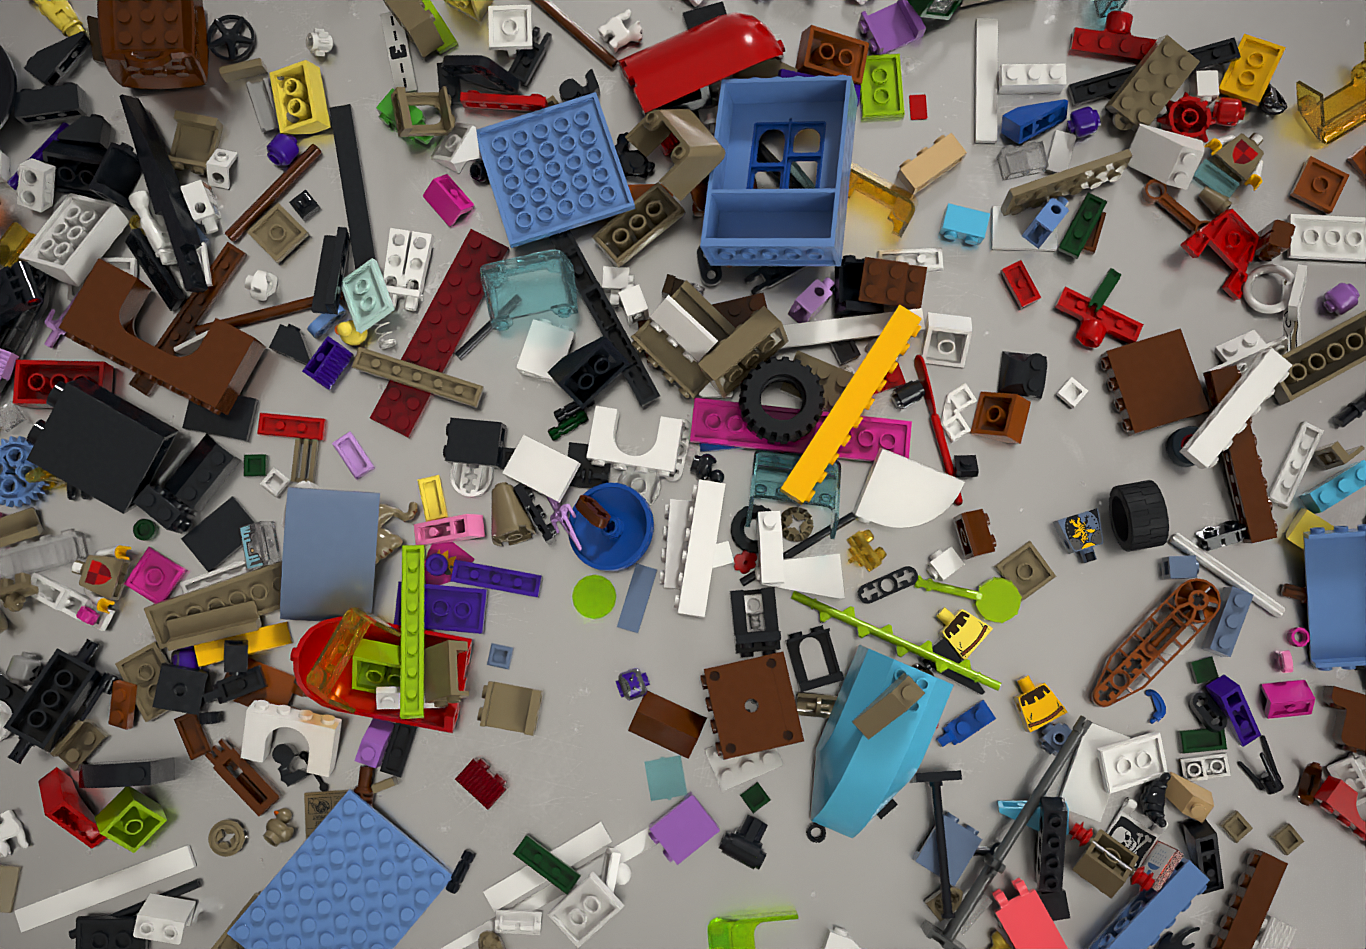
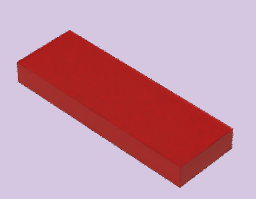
M260 413L257 434L324 441L326 419Z

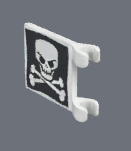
M1127 797L1106 833L1139 856L1134 866L1137 869L1142 865L1159 836L1168 827V822L1163 828L1154 823L1151 830L1129 816L1137 807V802Z

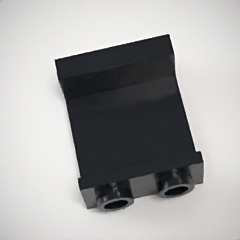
M111 142L88 189L109 202L116 204L119 208L134 212L135 209L131 206L128 197L142 171L137 154L133 152L134 148L123 142L121 145Z

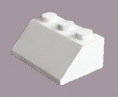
M669 295L649 317L652 321L650 325L657 332L663 331L668 335L666 340L675 348L677 346L684 350L683 356L691 363L694 360L698 363L718 342L715 337Z

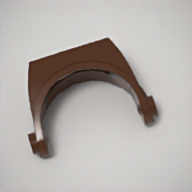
M1309 763L1302 773L1297 789V800L1302 805L1309 806V804L1312 805L1315 801L1314 796L1319 789L1322 777V767L1319 763ZM1312 775H1315L1311 793L1307 795Z

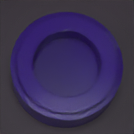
M432 554L427 558L425 567L431 575L441 576L448 569V561L441 554Z

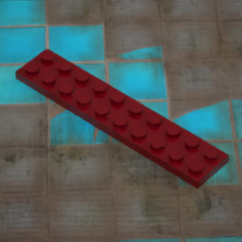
M470 229L401 360L443 374L445 373L510 250L509 247ZM389 380L370 419L410 439L433 394Z

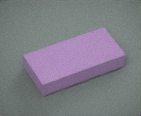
M351 431L332 443L356 480L375 468Z

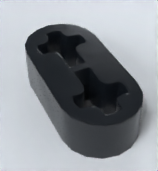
M1199 692L1190 699L1189 703L1192 711L1208 731L1217 733L1226 727L1227 718L1210 695L1205 692ZM1204 700L1206 703L1204 706L1199 707L1197 705L1198 701ZM1218 718L1220 720L1218 725H1212L1211 723L1213 719Z

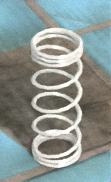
M386 322L384 324H374L380 325L375 329V333L381 334V336L378 338V342L380 343L379 348L381 349L390 348L396 344L395 339H388L383 342L379 341L381 337H383L386 334H390L393 331L387 333L376 332V330L379 327L387 325L390 322Z

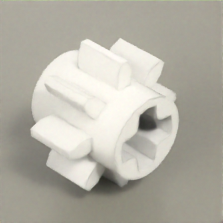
M314 28V33L310 32L306 37V46L315 56H325V52L331 51L333 40L328 35V32H324V29Z

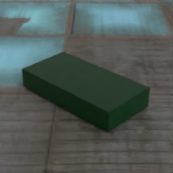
M1206 728L1178 731L1180 753L1182 754L1227 749L1225 729L1217 733L1210 732Z

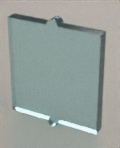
M681 755L668 758L662 756L660 759L644 762L651 801L666 798L671 800L672 797L687 795Z

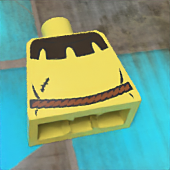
M944 607L936 615L944 624L939 634L947 640L962 661L970 656L993 629L963 609H959L953 615Z

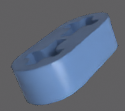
M339 304L338 315L322 313L308 326L307 330L314 338L322 336L343 318L346 310Z

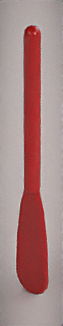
M916 355L914 359L915 369L919 382L925 390L924 398L931 413L930 418L945 472L956 477L941 421L936 413L934 396L925 361L921 355ZM961 492L954 501L958 506L963 503Z

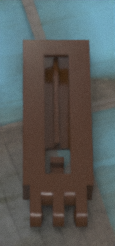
M224 739L219 740L218 743L222 746L223 750L214 745L212 750L217 756L215 757L209 751L205 756L214 765L213 769L257 816L264 815L283 795L250 760L241 758V750L238 747L232 748ZM230 765L234 771L240 768L243 773L236 778L227 766Z

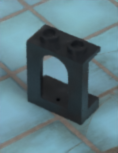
M823 625L810 628L811 633L803 635L802 631L789 634L790 639L785 640L799 692L844 680L830 637V628L824 629ZM808 637L819 641L829 672L828 675L810 680L807 678L799 648L803 639Z

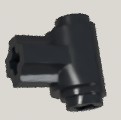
M747 815L740 830L736 829L734 833L726 832L718 848L722 850L721 853L747 867L759 870L767 854L763 852V843L760 841L768 825L755 817Z

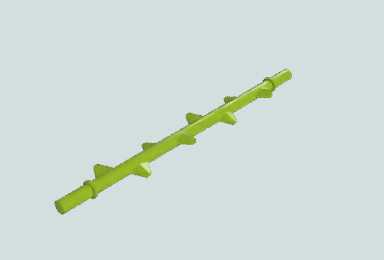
M794 591L791 599L811 607L812 610H818L820 621L823 623L833 617L856 627L859 638H864L871 634L896 645L897 656L899 657L912 652L934 662L938 673L950 669L974 680L975 683L979 682L998 691L1001 686V682L981 674L980 671L972 670L970 660L968 659L958 664L934 653L932 642L929 640L918 646L893 635L892 626L889 624L880 629L855 618V611L852 606L844 611H839L817 601L816 598L812 599L797 591Z

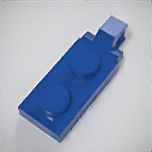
M981 700L946 723V726L943 727L945 733L936 738V741L940 747H944L950 742L956 745L994 721L996 717L986 702Z

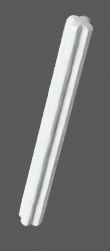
M1175 533L1171 537V544L1188 556L1196 555V560L1229 585L1253 594L1252 601L1273 616L1281 617L1283 615L1285 607L1180 533Z

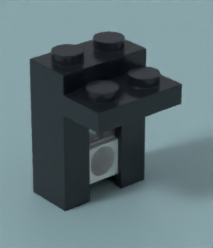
M775 587L730 591L735 654L740 653L741 658L753 657L754 652L762 651L764 656L774 654L776 650H780L781 631H779ZM756 599L760 605L757 611L749 610L747 607L748 600ZM760 613L763 614L764 631L758 629L761 626L759 620ZM746 615L750 616L751 627L759 631H747Z

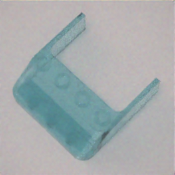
M757 450L755 452L745 527H750L754 498L798 503L779 490L803 454ZM837 460L833 466L831 464L827 465L824 471L828 474L821 484L817 482L813 487V490L816 492L810 502L804 501L803 503L828 507L831 510L830 539H835L839 522L841 464Z

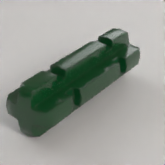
M580 410L575 413L576 416L573 417L572 415L560 422L557 427L550 428L548 434L551 439L556 440L561 437V434L565 435L578 427V424L588 421L585 411Z

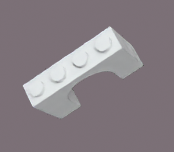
M601 406L595 407L586 457L589 461H592V465L604 466L607 463L613 464V468L626 470V467L635 468L634 471L647 474L648 470L656 471L658 476L669 477L670 474L675 475L684 425L682 419L661 416L657 440L653 448L643 455L630 456L620 451L616 445L615 436L619 419L618 409Z
M254 700L246 710L241 758L263 763L271 750L273 730L280 727H289L299 731L309 744L307 773L329 777L336 765L342 719L328 714H316L310 710L293 709L288 705L270 704L265 700Z

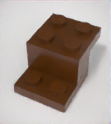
M864 257L858 301L892 307L902 305L906 309H919L922 305L927 267L909 265L907 262Z

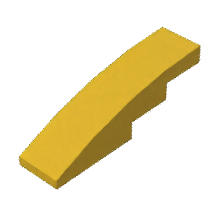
M288 622L261 627L257 631L194 645L198 666L204 667L224 661L225 640H248V655L292 644L293 641Z

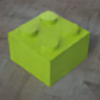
M131 786L125 787L94 818L101 835L132 853H135L167 821L160 804Z

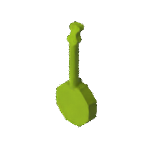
M918 575L915 583L916 588L924 587L926 591L935 590L976 600L975 605L984 619L993 622L1004 623L1017 615L1022 599L1011 580L998 577L988 579L978 586L977 591L935 582L931 578L923 579L921 575Z

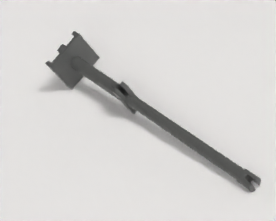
M1080 715L1072 728V732L993 855L987 853L984 861L986 864L956 910L955 918H951L944 931L925 919L921 928L927 938H933L944 949H966L955 938L998 872L1000 874L1004 872L1006 866L1002 863L1040 804L1041 796H1045L1078 742L1086 734L1093 722L1086 720L1082 727L1081 725L1086 718Z

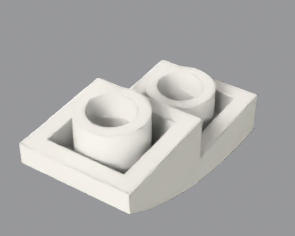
M1227 753L1180 759L1183 777L1189 781L1230 776Z

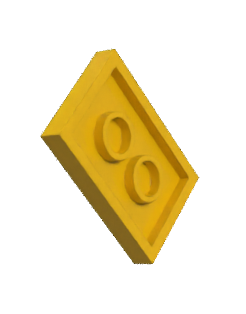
M1244 34L1238 46L1241 57L1239 60L1230 62L1219 86V93L1259 106L1286 47Z

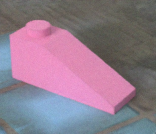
M463 514L414 524L416 545H431L485 537L483 515Z

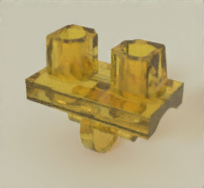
M869 529L862 532L859 530L849 537L847 541L851 546L848 550L853 556L848 560L850 564L856 560L860 567L865 566L870 572L882 564L881 561L887 554L880 546L873 550L869 545V542L874 540V535Z

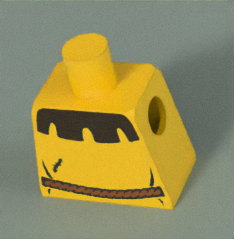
M1029 675L1017 680L1022 693L1014 696V701L1025 732H1032L1068 713L1045 683H1039L1034 686Z

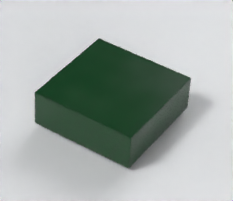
M244 455V477L267 476L268 455Z
M1212 656L1189 662L1195 684L1219 678Z
M758 782L740 794L753 814L771 801Z

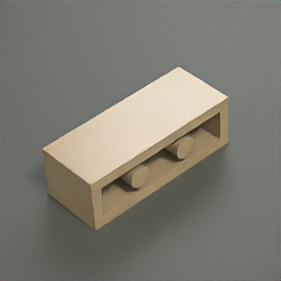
M952 133L946 137L941 135L933 142L935 145L929 149L924 147L916 154L917 157L912 161L907 159L899 166L900 170L897 176L912 196L961 162L966 156L967 152Z

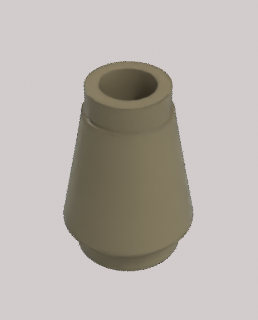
M1207 186L1198 195L1214 215H1220L1232 205L1229 197Z

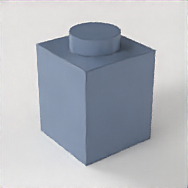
M1196 555L1162 558L1164 580L1197 578L1200 567L1199 562L1196 560Z

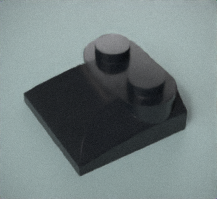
M1002 351L997 393L1018 394L1023 398L1041 400L1046 381L1047 357L1039 353L1025 354Z

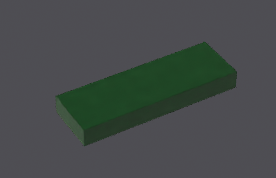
M1088 192L1058 250L1078 259L1108 201Z
M528 835L524 837L513 855L567 895L581 877V874Z

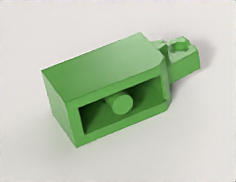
M392 88L376 109L380 114L378 117L386 125L391 123L396 127L391 95L394 92ZM409 106L412 125H426L423 112L416 106ZM412 136L409 138L412 141L415 138L427 145L434 136Z

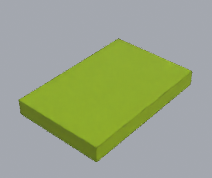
M900 54L867 55L863 81L860 84L861 119L904 117Z

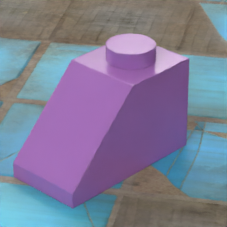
M373 718L361 740L354 761L374 768L381 767L395 723Z

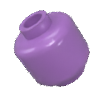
M1339 283L1325 293L1326 302H1324V306L1330 313L1335 312L1336 314L1343 315L1358 304L1359 292L1350 283Z

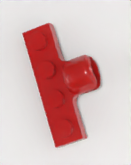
M1111 11L1107 14L1103 31L1075 27L1073 29L1070 50L1142 60L1157 39L1131 35L1132 14L1124 11Z
M1066 286L1063 288L1055 308L1081 321L1076 334L1080 344L1089 348H1097L1102 343L1105 334L1115 336L1129 344L1137 341L1144 324L1105 305L1095 312V305H1092L1090 308L1087 307L1090 298Z

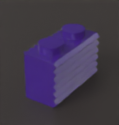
M327 336L302 372L325 388L331 389L338 375H341L343 368H346L354 354Z

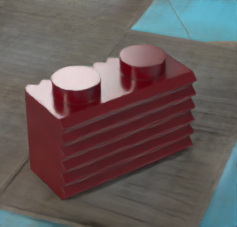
M473 758L455 780L489 810L508 789L505 785L507 781L499 773L494 775L488 769L491 766L484 759L480 758L478 760Z

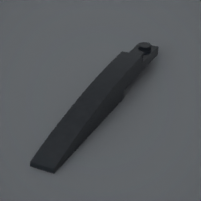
M122 94L119 97L156 215H162L185 290L203 293L208 290L196 251L202 245L194 220L181 191L177 175L140 99Z
M567 230L548 236L599 332L631 363L622 373L640 406L642 407L659 398L658 390L634 346L631 344L626 331L601 285L594 276L571 231Z

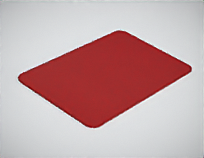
M910 95L911 120L927 119L926 95Z

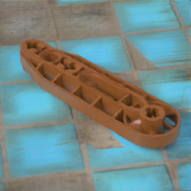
M1198 578L1187 580L1181 584L1108 658L1092 691L1091 697L1094 704L1102 708L1109 707L1144 689L1216 616L1221 604L1220 594L1216 587L1207 580ZM1173 595H1174V598H1173V604H1174V606L1171 605V604L1168 602V600H1169ZM1200 597V604L1195 606L1193 604L1194 598ZM1209 602L1216 604V607L1207 605L1209 604ZM1165 604L1171 610V613L1159 624L1152 617ZM1187 609L1190 610L1186 615L1183 614ZM1201 610L1204 614V620H1201L1198 613ZM1176 612L1178 613V615H1179L1182 619H1184V620L1186 621L1185 623H1183L1182 621H1180V620L1175 616V613H1176ZM1170 619L1172 621V624L1168 628L1166 627L1163 630V632L1150 644L1148 641ZM1150 621L1156 628L1143 639L1137 632ZM1192 623L1204 624L1199 629H1197ZM1176 625L1179 629L1158 650L1155 649L1171 633V629ZM1188 626L1195 633L1182 645L1176 637ZM1134 636L1140 644L1127 655L1121 648ZM1173 642L1179 649L1166 661L1160 654ZM1119 652L1125 659L1112 671L1108 668L1112 657ZM1157 658L1164 665L1150 677L1144 670ZM1130 660H1138L1139 663L1137 666L1139 667V669L1134 668L1129 673L1124 671L1131 666L1132 663L1130 662ZM1105 671H1107L1110 675L1100 684ZM1116 674L1124 677L1125 683L1121 687L1113 682V677ZM1142 674L1148 681L1142 687L1133 691L1129 685ZM1106 683H1108L1111 689L1117 691L1116 694L1114 691H1111L1106 696L1108 701H1100L1098 699L1100 697L1098 692L1103 693L1109 688L1105 685ZM1125 689L1129 692V694L1117 699Z

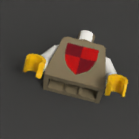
M1242 133L1237 137L1229 135L1217 139L1213 138L1204 146L1212 150V157L1209 161L1238 187L1243 183L1246 186L1251 184L1255 191L1262 183L1263 161L1261 158L1264 152L1258 147L1263 142L1260 134L1253 133L1249 138Z
M119 545L98 550L95 555H88L86 563L76 560L72 565V573L81 575L79 585L84 587V593L97 606L98 611L109 614L108 606L115 604L111 600H119L131 564L130 557L126 556L127 550H131L129 546Z

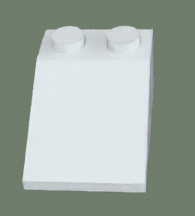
M1139 124L1129 148L1132 158L1128 166L1167 185L1187 190L1204 154L1203 141Z

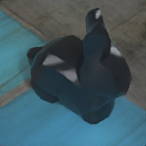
M628 132L619 134L615 149L625 177L646 179L649 171L655 168V163L649 161L639 150H628L629 141L625 138Z

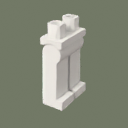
M390 228L383 279L394 308H396L397 298L404 299L403 308L409 311H416L419 301H423L422 293L431 250L434 248L435 238L432 234L414 231L411 233L408 230Z

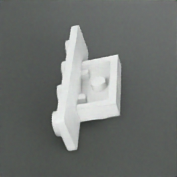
M1255 330L1249 331L1216 346L1215 353L1222 360L1223 364L1208 371L1237 365V369L1243 373L1263 350L1273 348L1280 355H1283L1287 351L1288 338L1283 336L1266 344Z

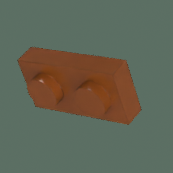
M122 680L113 681L109 725L125 730L133 728L137 693L136 684Z

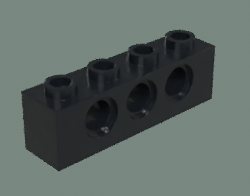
M1041 796L1036 881L1039 892L1062 893L1068 816L1064 797Z

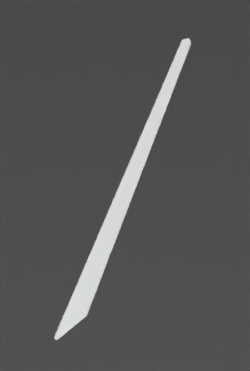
M649 827L614 847L621 853L619 863H624L656 845L648 834L651 832ZM606 852L575 870L581 874V877L571 890L575 889L592 872L597 876L602 874ZM550 884L508 910L532 912L565 893L555 885ZM496 917L441 949H463L478 941L482 932L486 930L495 932Z

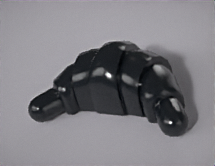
M1269 83L1260 105L1265 113L1278 115L1287 109V103L1277 89Z
M1168 772L1162 773L1159 778H1156L1149 786H1146L1144 793L1140 797L1144 814L1161 828L1167 825L1164 819V806L1167 783L1171 778Z

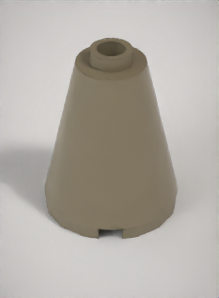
M507 482L496 484L495 488L491 491V538L493 544L502 546V542H508L509 545H515L532 538L531 533L536 534L535 527L515 489Z

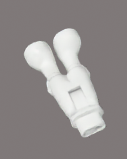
M138 191L131 194L128 198L129 202L140 217L141 227L151 247L156 252V257L160 258L162 265L177 264L162 215L155 214L149 193L147 191Z

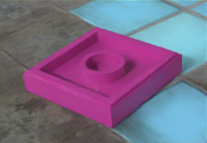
M148 547L124 585L156 604L170 598L187 572V569L152 547Z

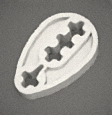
M453 463L450 472L451 484L459 494L465 497L475 498L482 496L492 485L494 468L483 465L475 468L474 474L477 475V479L472 480V485L476 486V488L468 493L464 486L469 485V479L466 475L471 473V468L468 467V464Z

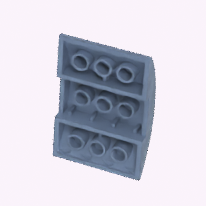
M288 487L282 556L280 619L323 621L343 616L371 620L380 493Z

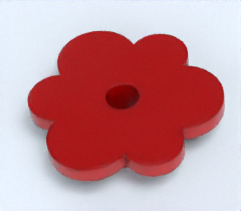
M747 550L735 555L733 558L735 563L734 569L740 570L742 574H747L750 569L756 567L757 555L753 552L749 553Z

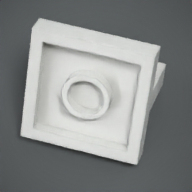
M531 5L488 6L490 50L508 51L509 58H516L519 49H533Z

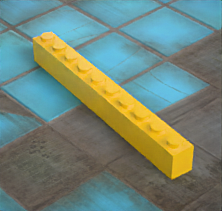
M902 305L898 306L779 490L780 492L801 505L804 501L810 502L816 492L813 490V487L817 482L821 484L828 474L824 471L827 465L831 464L833 466L840 455L837 453L840 445L846 446L851 438V435L848 434L852 427H858L863 419L860 414L864 408L869 410L875 401L872 398L874 392L882 390L887 382L884 380L887 372L893 373L898 365V362L895 361L899 354L902 356L905 354L910 346L907 341L911 336L915 338L922 326L918 325L922 319L921 317Z

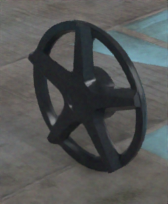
M225 15L214 19L207 33V45L211 52L218 58L227 61L238 60L247 55L255 41L253 27L244 17L238 15ZM229 19L238 20L231 29H228L222 21ZM243 23L249 28L251 38L239 35ZM217 27L222 36L211 41L213 30ZM240 43L249 44L244 53L235 56L236 46ZM225 44L229 57L220 55L214 48Z

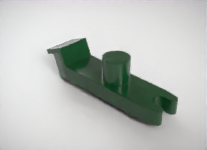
M1112 268L1109 269L1090 299L1088 308L1095 305L1094 311L1097 312L1103 306L1118 283L1121 273Z

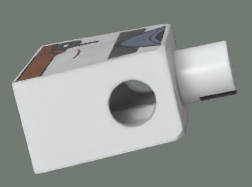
M202 180L181 186V191L193 220L203 225L206 234L218 231L215 220L220 219L221 215L212 187Z

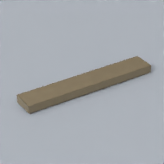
M358 347L352 364L353 369L475 408L478 407L484 389L481 385L362 347Z

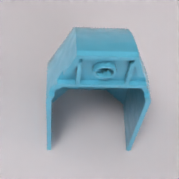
M859 645L816 747L810 820L850 838H854L912 779L918 770L954 685ZM903 673L909 675L925 694L907 711L868 740L852 721Z

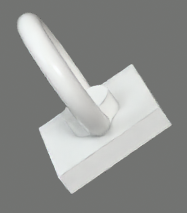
M1268 264L1256 268L1248 275L1246 282H1244L1243 295L1245 301L1254 310L1265 314L1278 313L1288 308V320L1297 321L1307 283V266L1298 264L1295 276L1289 269L1276 264ZM1276 273L1287 280L1283 301L1274 305H1265L1254 298L1252 286L1254 281L1261 275Z

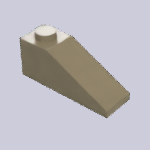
M903 673L863 710L852 723L869 740L907 711L925 693L909 675Z

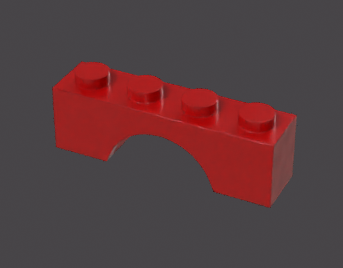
M1328 776L1314 796L1321 803L1319 807L1329 814H1335L1337 816L1336 821L1347 828L1351 827L1354 830L1352 833L1365 841L1366 821L1362 820L1357 811L1356 801L1358 793L1343 780Z

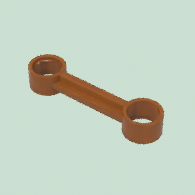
M1152 179L1142 188V197L1145 201L1159 203L1191 230V236L1197 232L1198 227H1204L1210 222L1199 221L1167 194L1165 183ZM1148 185L1157 186L1161 191L1160 196H1151L1148 193Z

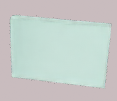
M371 258L344 278L342 292L357 332L363 333L395 310L379 265L375 259Z

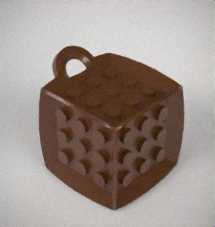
M97 0V17L102 56L109 74L118 84L129 88L174 89L200 86L207 83L208 43L202 0Z

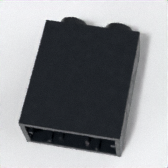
M85 377L67 383L59 381L53 387L46 400V404L53 407L47 421L38 420L27 436L26 442L33 445L27 461L122 514L137 506L133 503L137 498L136 493L142 487H146L152 482L179 430Z

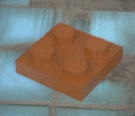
M1310 156L1290 196L1330 214L1350 175Z

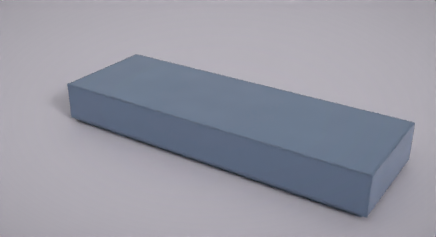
M636 563L617 627L635 633L639 632L657 569Z

